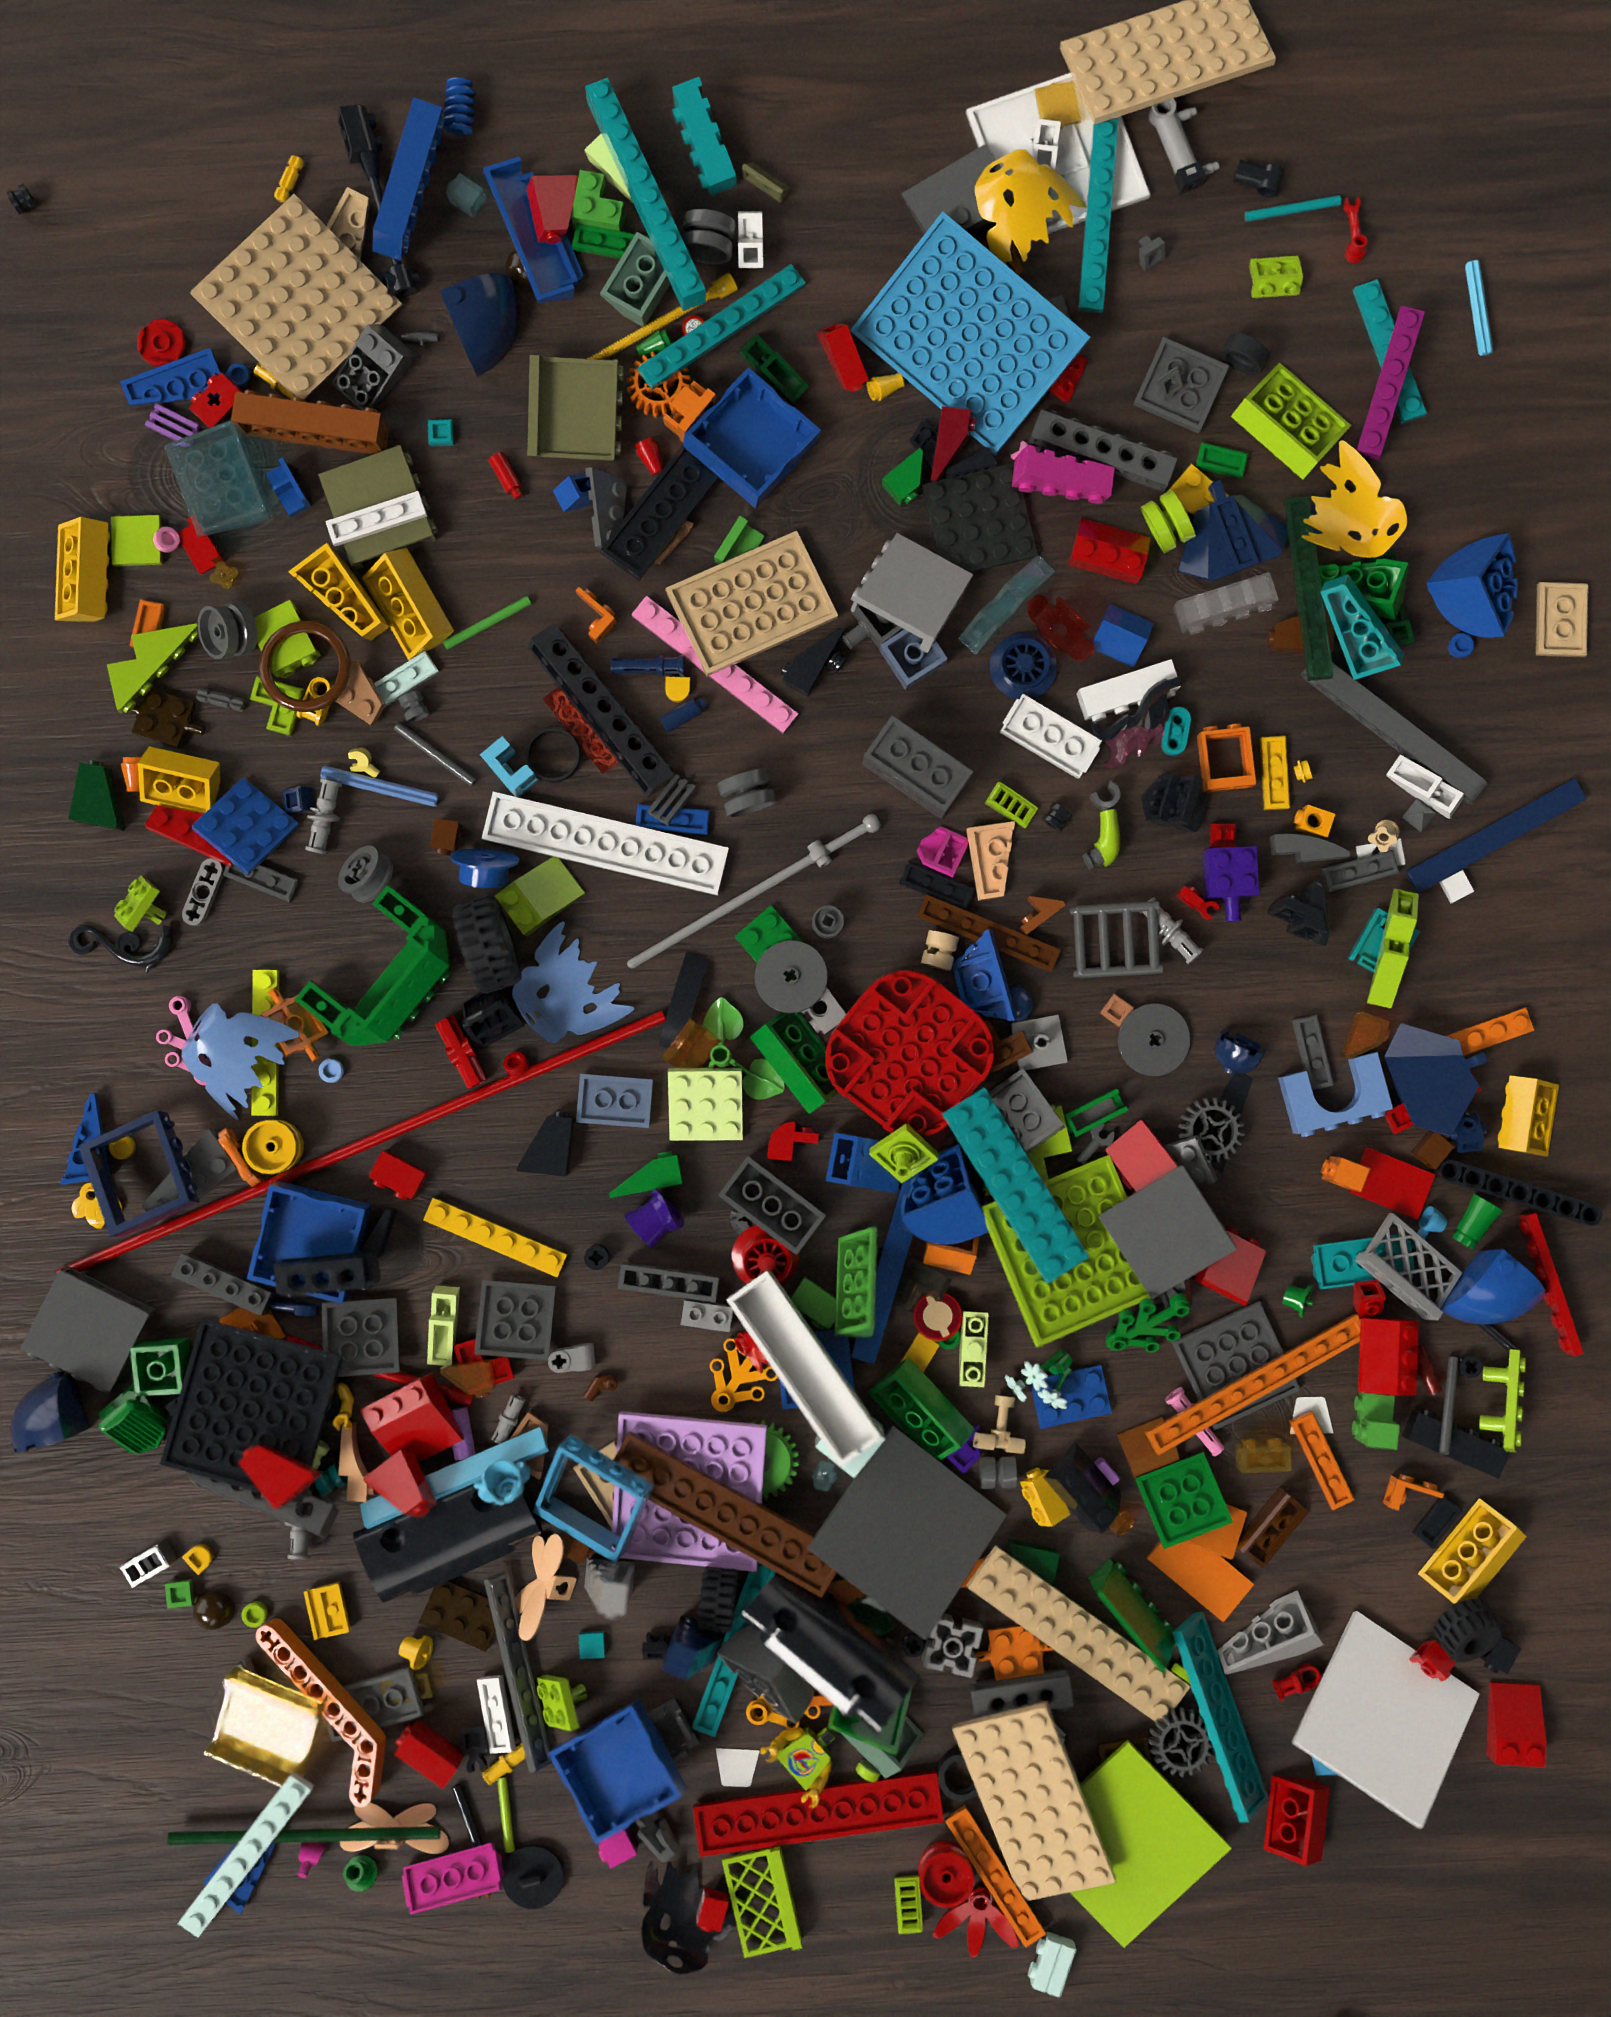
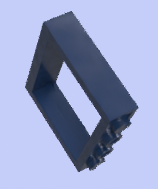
M156 1110L79 1145L110 1237H125L200 1203L196 1193L198 1187L192 1182L190 1176L191 1167L188 1161L184 1159L181 1151L183 1149L182 1142L176 1136L173 1128L175 1123L170 1120L167 1112ZM154 1124L180 1197L125 1221L100 1148Z

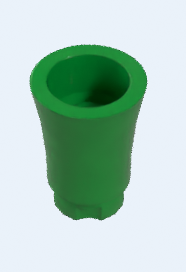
M1473 1193L1452 1238L1473 1250L1477 1242L1480 1243L1485 1233L1504 1211Z

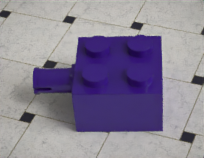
M1257 846L1206 849L1202 852L1205 900H1225L1226 922L1242 921L1240 899L1253 898L1259 895Z

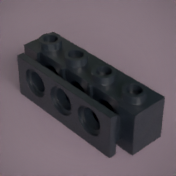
M377 1250L280 1259L273 1264L276 1291L285 1296H296L301 1293L319 1294L325 1291L342 1292L356 1288L365 1290L373 1288L381 1280ZM347 1269H350L355 1277L350 1276ZM323 1271L328 1273L330 1279L324 1277ZM298 1274L303 1275L305 1281H302Z

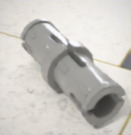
M511 1394L506 1409L499 1416L500 1421L491 1438L493 1441L501 1444L508 1440L513 1427L518 1423L517 1418L526 1401L524 1398Z

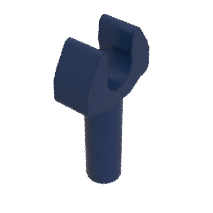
M275 1300L271 1303V1310L295 1313V1315L299 1316L317 1315L318 1306L314 1304H296Z

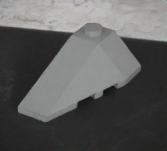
M1298 1590L1273 1601L1265 1613L1260 1617L1257 1615L1249 1627L1243 1632H1238L1217 1650L1226 1674L1302 1655L1324 1645L1316 1623Z

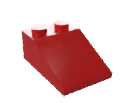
M1489 1681L1486 1756L1496 1765L1545 1767L1546 1736L1539 1684Z

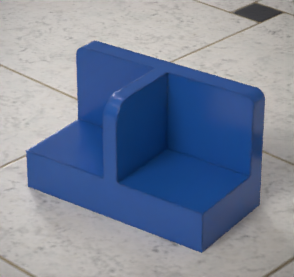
M281 457L278 459L281 465L267 472L266 475L290 517H293L311 507V504L289 464Z

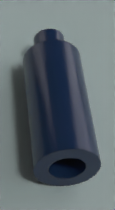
M703 698L695 702L691 699L659 719L667 733L700 715V710L707 705Z

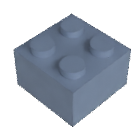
M904 629L882 643L879 651L906 691L945 666L948 658L936 640L928 653L922 651L919 648L923 639Z

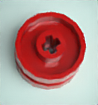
M947 1840L937 1841L926 1847L920 1855L918 1862L920 1886L926 1899L934 1905L943 1908L956 1907L966 1901L972 1893L974 1877L971 1861L962 1847L957 1843Z

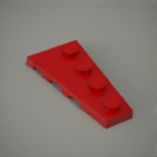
M156 805L145 823L146 829L227 866H234L229 859L192 830V825L204 814Z

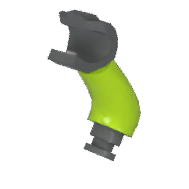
M1111 780L1106 789L1111 795L1109 802L1101 801L1096 792L1089 796L1094 806L1102 810L1100 812V838L1094 843L1095 848L1090 850V854H1082L1089 870H1092L1095 864L1097 866L1103 864L1105 867L1111 865L1118 857L1121 847L1117 809L1113 807L1120 799V789Z

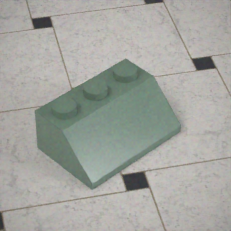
M636 232L600 292V295L624 317L642 327L646 326L671 284L649 238Z
M906 1716L898 1753L890 1754L841 1733L885 1778L902 1770L924 1735Z

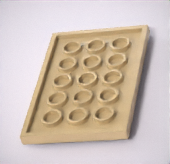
M797 531L666 588V593L706 676H710L838 619V614Z

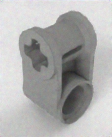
M593 1343L578 1344L553 1350L548 1359L549 1368L556 1373L595 1369L596 1362ZM557 1355H561L562 1359H566L562 1366H558L556 1362H553Z

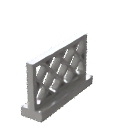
M1394 1213L1388 1214L1365 1252H1359L1355 1259L1359 1265L1425 1320H1439L1443 1313L1440 1308L1462 1274L1458 1268ZM1392 1223L1398 1227L1399 1237L1390 1238L1389 1227ZM1411 1238L1415 1241L1416 1252L1408 1253L1406 1239ZM1399 1240L1401 1254L1393 1255L1391 1241ZM1385 1242L1386 1257H1380L1374 1251L1379 1243ZM1429 1253L1432 1256L1433 1267L1425 1268L1423 1254ZM1417 1255L1419 1269L1410 1270L1408 1256ZM1402 1257L1404 1271L1398 1272L1395 1270L1394 1259ZM1446 1268L1452 1275L1447 1282L1442 1283L1441 1269ZM1434 1270L1436 1284L1428 1285L1426 1271ZM1419 1272L1421 1286L1415 1287L1412 1284L1411 1274ZM1437 1287L1438 1297L1435 1302L1430 1299L1428 1288Z

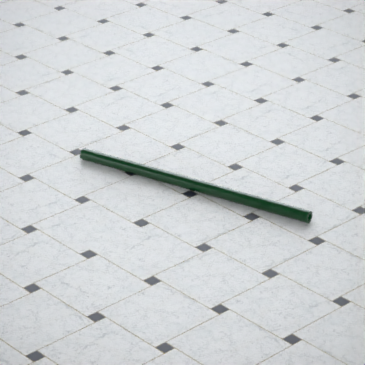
M441 1827L280 1830L271 1843L440 1839ZM248 1830L169 1832L167 1844H238Z

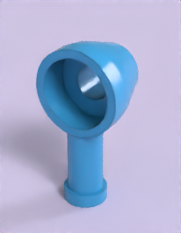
M1429 1206L1420 1216V1228L1417 1234L1425 1240L1429 1231L1442 1232L1447 1226V1219L1439 1210ZM1413 1240L1411 1247L1416 1250L1415 1241Z

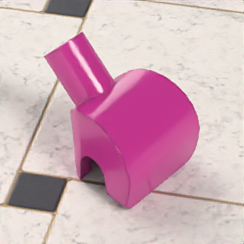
M302 1842L298 1856L299 1861L302 1863L297 1874L299 1877L307 1878L311 1866L314 1867L319 1862L327 1846L326 1844L321 1842Z

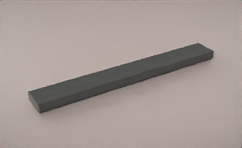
M502 1571L484 1579L528 1770L534 1773L553 1762L548 1754L550 1747L525 1641L519 1635L520 1619L508 1571Z

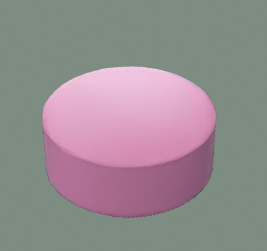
M162 527L155 532L153 541L157 549L168 553L178 547L180 537L173 528Z

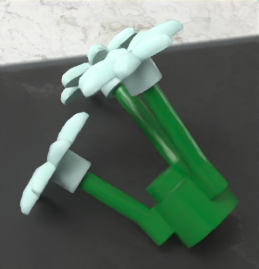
M1058 1349L1040 1367L1038 1364L1032 1367L1029 1362H1025L1026 1369H1022L1021 1372L1027 1377L1022 1381L1019 1379L1015 1382L1008 1375H1005L1008 1387L1013 1389V1394L1019 1400L1025 1402L1027 1397L1021 1391L1026 1387L1025 1384L1033 1383L1034 1388L1039 1391L1040 1386L1043 1388L1048 1387L1043 1380L1047 1378V1374L1044 1373L1046 1370H1049L1054 1375L1062 1374L1055 1390L1053 1389L1050 1393L1043 1389L1042 1392L1037 1394L1043 1398L1044 1403H1051L1055 1409L1058 1407L1066 1409L1067 1406L1065 1404L1067 1401L1059 1398L1061 1395L1060 1390L1066 1378L1072 1372L1069 1366L1073 1361L1068 1353Z

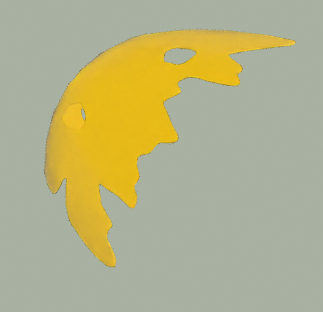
M1017 149L990 163L975 184V195L981 217L987 221L996 222V226L991 228L987 234L990 252L1005 265L1006 262L1012 261L1010 252L1011 240L1014 241L1023 262L1027 260V253L1031 249V240L1038 241L1041 239L1045 243H1049L1046 218L1053 217L1052 210H1056L1068 226L1073 228L1072 221L1074 217L1069 205L1086 208L1085 203L1075 190L1055 170L1046 164L1038 165L1036 159L1025 149ZM1000 163L1004 164L1003 167L998 171L993 173L990 172V170L995 165ZM1012 169L1013 173L1011 175L1005 174L1008 170ZM1050 187L1058 193L1059 197L1057 200H1053L1048 195ZM1007 189L1011 190L1014 196V203L1011 207L1005 201L1003 192Z
M1342 440L1339 442L1341 467L1339 468L1331 464L1320 466L1321 471L1336 484L1337 490H1331V498L1311 496V499L1316 504L1315 510L1317 515H1311L1309 519L1303 520L1304 523L1323 533L1315 534L1308 532L1310 536L1302 535V537L1335 551H1340L1341 546L1348 553L1358 557H1379L1394 544L1406 529L1407 515L1405 507L1398 499H1391L1389 497L1378 498V491L1381 487L1379 478L1357 450ZM1346 480H1351L1356 486L1355 492L1350 493L1345 488ZM1394 523H1399L1397 532L1388 536L1387 531L1389 527ZM1373 529H1378L1376 536L1372 534ZM1348 532H1359L1362 536L1361 540H1354L1348 535Z

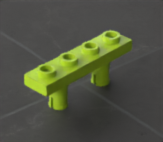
M1510 1349L1509 1366L1507 1368L1483 1367V1381L1502 1382L1507 1385L1506 1415L1503 1417L1480 1415V1430L1503 1432L1504 1449L1506 1452H1516V1446H1521L1522 1431H1517L1518 1421H1523V1407L1519 1406V1397H1524L1525 1383L1520 1382L1521 1372L1526 1371V1358L1522 1357L1520 1350Z

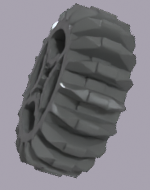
M1216 1097L1212 1098L1211 1105L1208 1098L1202 1099L1203 1106L1198 1101H1194L1193 1104L1196 1110L1187 1107L1186 1111L1190 1116L1181 1115L1180 1117L1186 1121V1125H1178V1128L1185 1129V1133L1178 1135L1179 1138H1189L1198 1135L1200 1140L1210 1139L1217 1149H1205L1206 1153L1209 1152L1216 1163H1219L1221 1160L1220 1154L1224 1159H1229L1227 1151L1229 1150L1235 1154L1237 1150L1233 1145H1242V1142L1237 1140V1136H1245V1132L1238 1131V1127H1243L1244 1122H1236L1241 1117V1114L1235 1113L1232 1115L1235 1106L1231 1105L1226 1109V1100H1222L1218 1106V1098ZM1216 1110L1223 1114L1225 1119L1215 1122L1205 1111ZM1199 1116L1201 1128L1193 1135V1125ZM1208 1125L1218 1126L1216 1131H1214L1215 1135L1206 1134ZM1229 1125V1137L1226 1143L1223 1144L1222 1132Z
M1180 1707L1179 1714H1176L1175 1710L1171 1709L1169 1717L1166 1715L1162 1716L1165 1721L1163 1724L1156 1720L1154 1723L1158 1728H1150V1733L1153 1736L1148 1738V1742L1153 1746L1149 1750L1151 1754L1155 1755L1153 1758L1155 1763H1161L1160 1767L1162 1770L1169 1768L1171 1775H1174L1178 1770L1180 1777H1183L1187 1770L1190 1776H1193L1194 1768L1202 1772L1203 1769L1200 1765L1202 1762L1209 1765L1210 1761L1206 1756H1214V1752L1211 1749L1213 1745L1208 1738V1731L1200 1713L1195 1716L1194 1710L1190 1709L1186 1714L1185 1709ZM1181 1725H1190L1199 1731L1194 1733L1193 1731L1186 1732L1182 1729ZM1173 1728L1172 1735L1164 1741L1167 1732ZM1179 1733L1185 1739V1744H1183L1184 1751L1181 1745H1179V1740L1181 1739ZM1199 1745L1197 1751L1191 1755L1193 1747ZM1165 1752L1180 1753L1183 1759L1172 1758Z

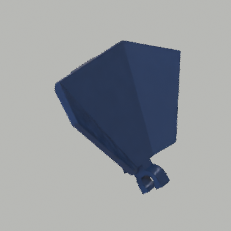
M1221 481L1213 482L1208 487V490L1215 502L1195 512L1192 526L1196 537L1186 542L1177 572L1208 581H1215L1274 559L1281 555L1290 528L1242 494L1226 497Z
M1403 1023L1399 1024L1383 1057L1392 1076L1394 1087L1407 1110L1412 1124L1448 1137L1452 1136L1480 1086L1470 1069L1488 1062L1484 1052L1465 1060L1460 1040Z

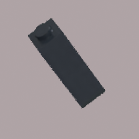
M554 1111V1115H548L519 1162L517 1171L568 1176L575 1118L569 1117L568 1112Z

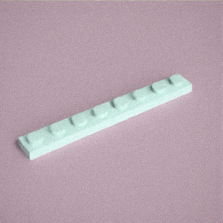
M293 1771L181 1917L178 1922L180 1926L196 1937L201 1935L314 1786L296 1772Z

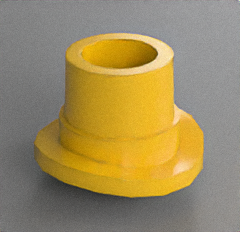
M408 1635L400 1645L399 1655L410 1661L412 1669L419 1670L424 1667L432 1655L433 1641L427 1635L421 1639Z

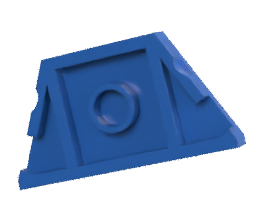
M986 930L983 936L975 944H972L965 951V954L959 957L952 965L961 1001L972 1008L977 1014L1002 1018L1007 1021L1018 1020L993 930Z

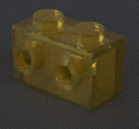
M1268 1438L1267 1442L1257 1443L1256 1439H1243L1242 1443L1235 1444L1236 1468L1241 1473L1292 1471L1291 1448L1288 1444L1282 1442L1280 1438Z

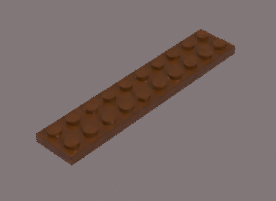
M631 1431L628 1432L613 1460L654 1485L648 1499L649 1501L822 1598L836 1571L807 1549L816 1535Z

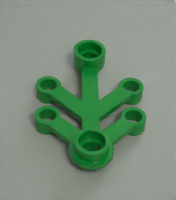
M1184 1294L1174 1295L1169 1300V1308L1149 1319V1314L1154 1313L1156 1310L1154 1301L1151 1298L1142 1299L1139 1303L1140 1310L1135 1325L1128 1330L1127 1327L1135 1321L1134 1315L1131 1310H1122L1118 1314L1119 1322L1117 1328L1107 1333L1106 1346L1113 1351H1121L1127 1346L1145 1347L1147 1352L1154 1353L1160 1348L1156 1337L1138 1338L1136 1336L1140 1334L1166 1336L1168 1341H1177L1181 1336L1178 1326L1156 1325L1175 1315L1179 1317L1186 1316L1191 1308L1189 1298Z

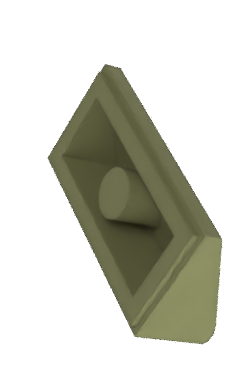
M753 162L743 164V178L778 202L782 203L791 191L789 186Z

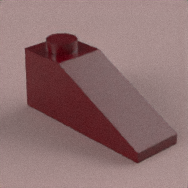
M942 406L931 481L938 482L943 478L946 470L952 465L969 440L971 431H975L977 417H974L972 410Z

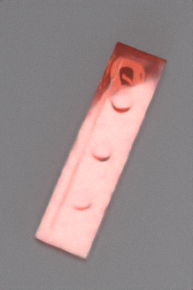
M559 687L543 698V701L603 775L619 763Z

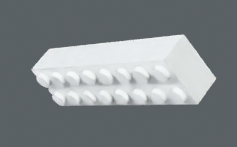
M772 1271L764 1272L727 1299L729 1305L840 1467L862 1453V1450L868 1449L884 1437L876 1422Z

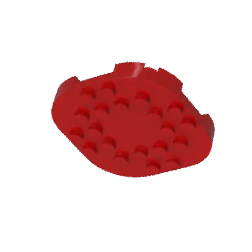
M897 970L884 974L872 982L835 1027L826 1049L827 1073L833 1086L843 1097H847L881 1124L882 1128L888 1132L893 1133L907 1123L920 1136H929L948 1125L942 1113L968 1098L981 1081L985 1080L993 1062V1041L984 1020L938 981L919 971Z

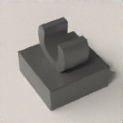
M1146 235L1139 240V243L1142 245L1139 248L1140 265L1145 271L1165 259V242L1160 237L1151 241Z

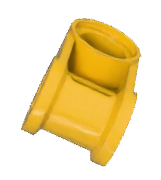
M322 677L314 678L309 683L302 700L320 697L317 692L318 687L326 684L328 691L333 684ZM330 705L314 711L316 714L297 712L296 716L314 721L320 727L328 715Z

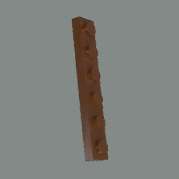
M927 894L916 917L975 942L983 936L986 930H993L999 952L1050 973L1061 951L1058 948Z

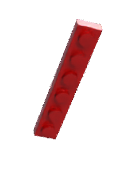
M1534 1212L1519 1214L1521 1220L1519 1221V1227L1522 1234L1527 1237L1529 1243L1527 1251L1530 1257L1534 1258L1536 1264L1534 1269L1535 1275L1542 1282L1545 1290L1543 1298L1546 1304L1550 1305L1552 1311L1550 1319L1553 1326L1558 1329L1560 1348L1563 1352L1572 1356L1584 1354L1537 1214Z

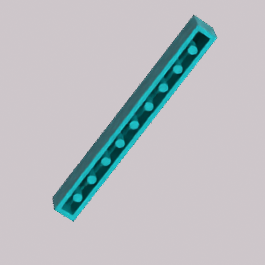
M608 77L585 86L588 106L682 310L686 311L706 303L705 287Z

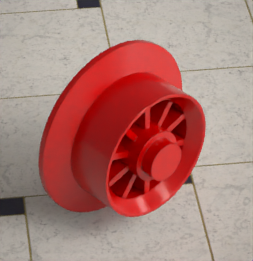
M757 1225L744 1230L736 1239L732 1249L733 1268L738 1277L747 1285L766 1271H772L779 1283L783 1285L794 1275L800 1260V1252L795 1255Z

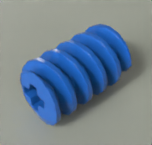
M450 78L446 81L444 129L455 135H471L473 133V128L470 125L474 124V119L469 116L474 115V109L471 107L475 105V100L472 97L476 96V91L470 88L473 86V83L465 78Z

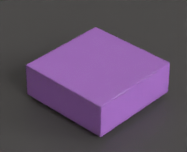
M1099 1457L1094 1462L1112 1485L1119 1481L1118 1475L1103 1458Z

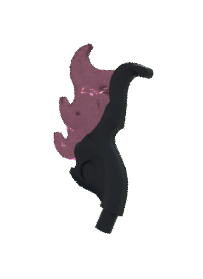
M1179 677L1169 680L1165 678L1154 684L1144 694L1135 714L1124 715L1110 727L1100 729L1095 721L1091 722L1094 735L1099 740L1105 741L1111 749L1110 761L1103 762L1104 766L1108 768L1119 767L1126 761L1128 754L1134 749H1138L1136 756L1140 757L1145 752L1148 742L1152 737H1155L1153 742L1155 745L1161 742L1164 731L1160 721L1166 722L1169 718L1167 693L1170 692V689L1181 686Z

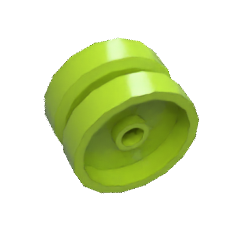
M1173 490L1160 496L1159 501L1163 512L1154 501H1150L1140 507L1150 531L1164 554L1176 548L1177 542L1173 532L1183 543L1196 537L1188 513Z

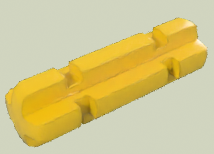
M295 155L290 157L289 167H286L279 183L281 186L277 187L274 197L282 203L290 198L289 192L293 191L299 177L298 171H301L304 165L303 160Z

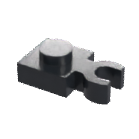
M485 1725L459 1730L462 1756L469 1755L466 1765L468 1773L475 1771V1762L479 1763L480 1771L486 1770L488 1763L482 1754L489 1751Z

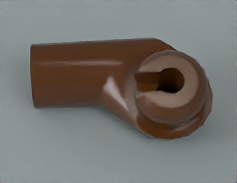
M609 1374L595 1376L583 1396L593 1402L599 1391H614L618 1386L616 1378Z

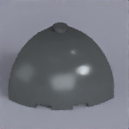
M750 1625L742 1628L724 1643L717 1652L732 1673H737L745 1681L744 1685L758 1698L762 1695L772 1705L771 1708L797 1724L808 1708L816 1688L762 1643L760 1639L761 1632L763 1631L762 1628L758 1632Z

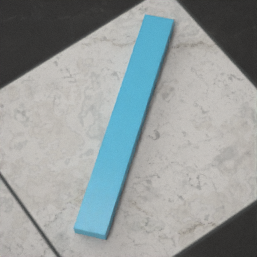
M538 1427L425 1476L435 1500L477 1481H481L482 1474L487 1466L497 1460L505 1459L513 1463L525 1462L548 1452L549 1449L544 1431L541 1427ZM381 1495L360 1504L363 1523L367 1529L403 1514Z

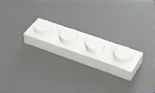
M419 491L325 522L332 543L336 547L427 517L421 495Z

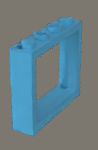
M570 1434L557 1449L533 1513L616 1563L629 1546L654 1485ZM569 1457L637 1498L621 1537L554 1497Z

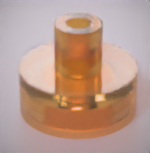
M1122 1512L1110 1525V1530L1117 1537L1123 1536L1132 1528L1135 1520L1128 1512Z

